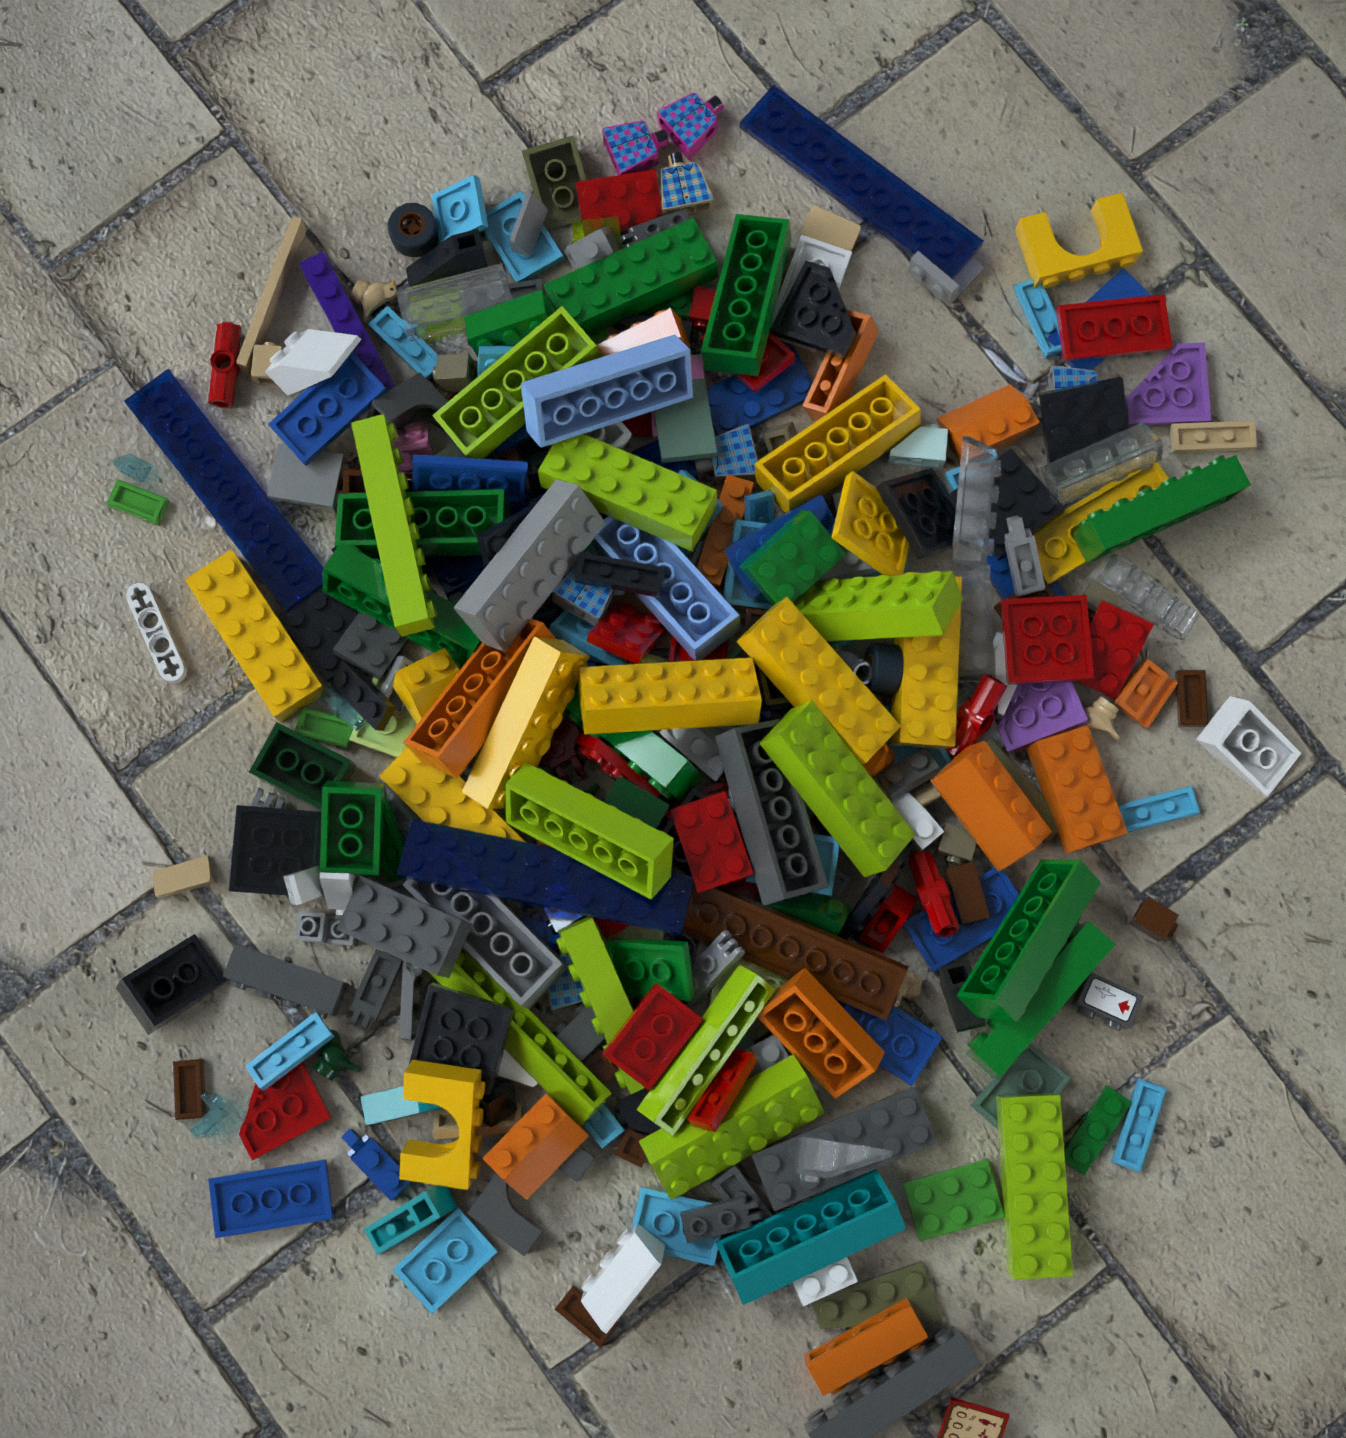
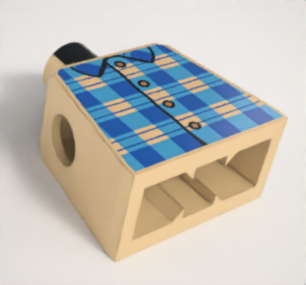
M681 152L669 155L670 167L661 169L663 216L683 208L686 209L689 216L713 211V196L698 162L685 163L684 154Z

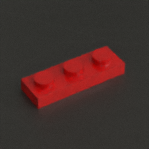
M738 1049L733 1050L689 1115L687 1120L692 1126L712 1132L717 1131L758 1061L754 1053Z

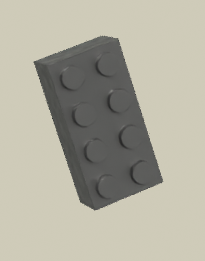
M360 876L336 930L437 976L449 978L472 923L373 879Z

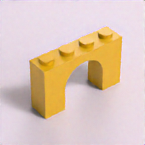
M1123 192L1098 198L1093 205L1091 213L1099 233L1100 248L1088 255H1074L1059 246L1053 235L1046 212L1020 218L1015 232L1030 277L1034 280V288L1043 284V287L1047 289L1058 285L1061 281L1069 280L1070 282H1075L1084 278L1085 275L1093 273L1095 275H1102L1109 272L1112 268L1120 267L1121 269H1126L1136 264L1143 250Z
M419 1060L411 1061L404 1072L403 1100L435 1104L446 1109L458 1124L459 1138L447 1144L409 1139L400 1153L399 1179L468 1190L473 1180L478 1179L481 1164L476 1160L477 1153L480 1152L482 1136L478 1135V1126H481L483 1120V1109L479 1108L485 1091V1082L481 1081V1070Z

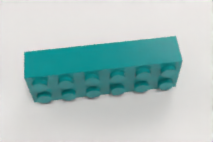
M874 1169L754 1224L750 1228L716 1242V1245L740 1300L745 1305L883 1239L905 1230L906 1226L896 1201L878 1170Z

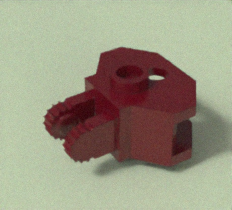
M562 721L559 727L555 729L552 735L555 738L550 742V747L542 756L538 766L550 767L557 772L561 780L566 781L572 786V781L568 774L565 773L564 767L572 763L579 777L584 779L588 775L578 760L580 758L577 754L579 746L574 743V740L581 732L574 722Z

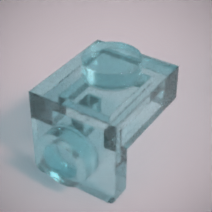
M204 1092L200 1097L211 1110L189 1129L196 1139L204 1138L205 1136L208 1139L220 1130L221 1125L219 1123L229 1115L225 1109L227 1104L219 1094L214 1093L212 1095L210 1092Z

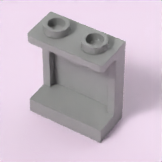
M278 443L267 497L272 504L283 506L284 502L326 508L331 513L337 514L338 494H343L344 469L349 467L350 464H347L348 462L344 454L323 451L306 466L287 445Z

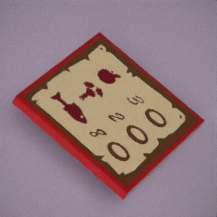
M951 1397L937 1438H1002L1010 1414Z

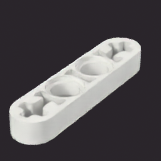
M143 583L133 584L127 590V602L158 672L168 683H180L187 675V668L156 597L147 585ZM138 591L146 594L143 596V599L149 608L144 609L138 600H134L138 597ZM150 614L157 615V625L153 628H146L144 619ZM159 639H167L169 641V648L163 653H158L155 650V644ZM170 658L172 664L179 667L176 670V676L173 677L171 674H167L170 671V667L162 659Z

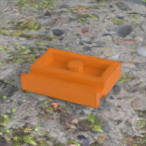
M1143 659L1113 705L1133 721L1138 722L1142 728H1149L1178 682L1168 677L1169 675L1151 660Z

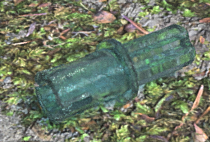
M333 686L324 689L329 697L321 693L320 698L333 710L335 717L344 720L354 731H358L365 726V719L349 704L348 699H345Z

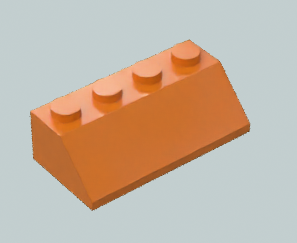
M985 740L966 747L930 780L997 871L1003 870L1034 850L1052 832Z

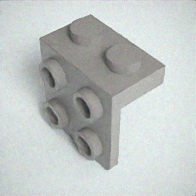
M942 235L924 254H921L919 251L915 253L910 260L908 272L916 281L927 287L935 297L949 306L982 272L983 265L951 237Z

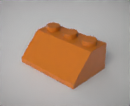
M1011 384L937 418L941 428L948 429L947 441L960 466L1035 433L1040 423L1028 399Z
M546 1093L482 1159L509 1186L527 1200L590 1135Z

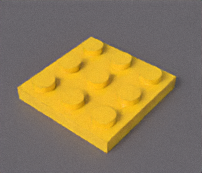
M852 471L845 476L831 538L882 575H903L909 543L902 531L897 527L895 519L888 507L883 503L876 487Z

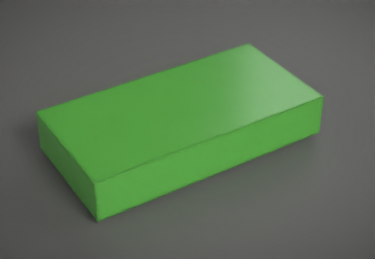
M117 479L106 504L111 508L159 526L170 501L168 498Z
M302 706L295 732L307 738L349 750L351 745L349 739L356 721Z

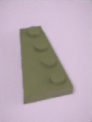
M922 1261L849 1285L811 1303L820 1329L854 1327L906 1297L909 1299L921 1322L942 1320Z

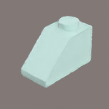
M927 424L925 427L920 426L890 451L888 464L942 469L946 461L948 429L941 428L940 425Z

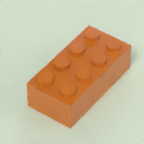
M1088 725L1036 741L1026 748L1042 794L1048 803L1057 827V835L1065 855L1116 839L1128 833Z
M806 968L778 987L757 1016L835 1099L874 1073L885 1053Z

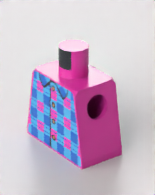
M691 93L658 110L657 124L661 129H665L667 136L684 156L690 160L718 131V118L716 114L724 109V105L716 95L704 103L697 93Z
M643 120L602 129L603 142L617 175L646 171L657 166L659 163L657 149L669 145L665 129L650 134L647 124Z

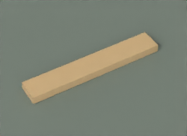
M291 217L236 361L242 373L251 375L254 345H263L307 231L302 218Z

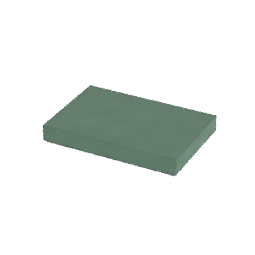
M705 378L692 380L693 398L653 411L661 463L717 457Z
M1030 1043L1001 1077H994L970 1106L998 1130L996 1095L1059 1094L1072 1078Z

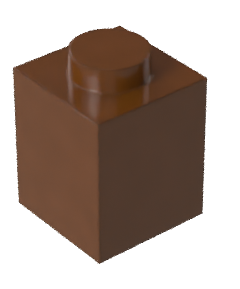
M1147 897L1141 901L1129 924L1159 942L1165 940L1166 937L1170 939L1178 928V924L1175 921L1179 914L1154 899Z

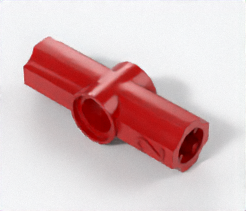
M232 322L217 324L214 353L210 358L212 372L208 403L218 408L233 407L236 378L240 373V368L236 361L240 351L242 327ZM223 362H231L229 367L219 369Z
M984 674L971 699L966 700L958 710L955 747L947 748L946 751L957 756L966 747L976 744L980 735L985 734L990 729L995 718L993 712L1008 687L1004 682L989 674Z
M917 852L913 854L908 863L917 885L915 888L924 911H927L936 937L946 938L952 936L960 928L950 904L951 897L944 878H940L931 852Z

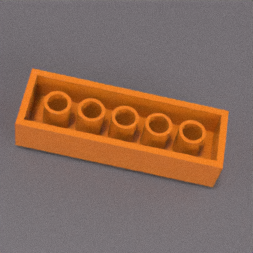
M530 619L505 652L483 643L478 646L403 742L422 763L455 778H458L462 771L465 770L475 754L484 745L534 636L556 639L544 623Z

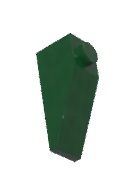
M808 893L766 905L837 936L851 910L850 907L842 904L840 901L825 894ZM759 895L757 902L762 904V900Z

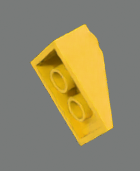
M445 648L395 673L393 688L416 724L420 722L460 671Z

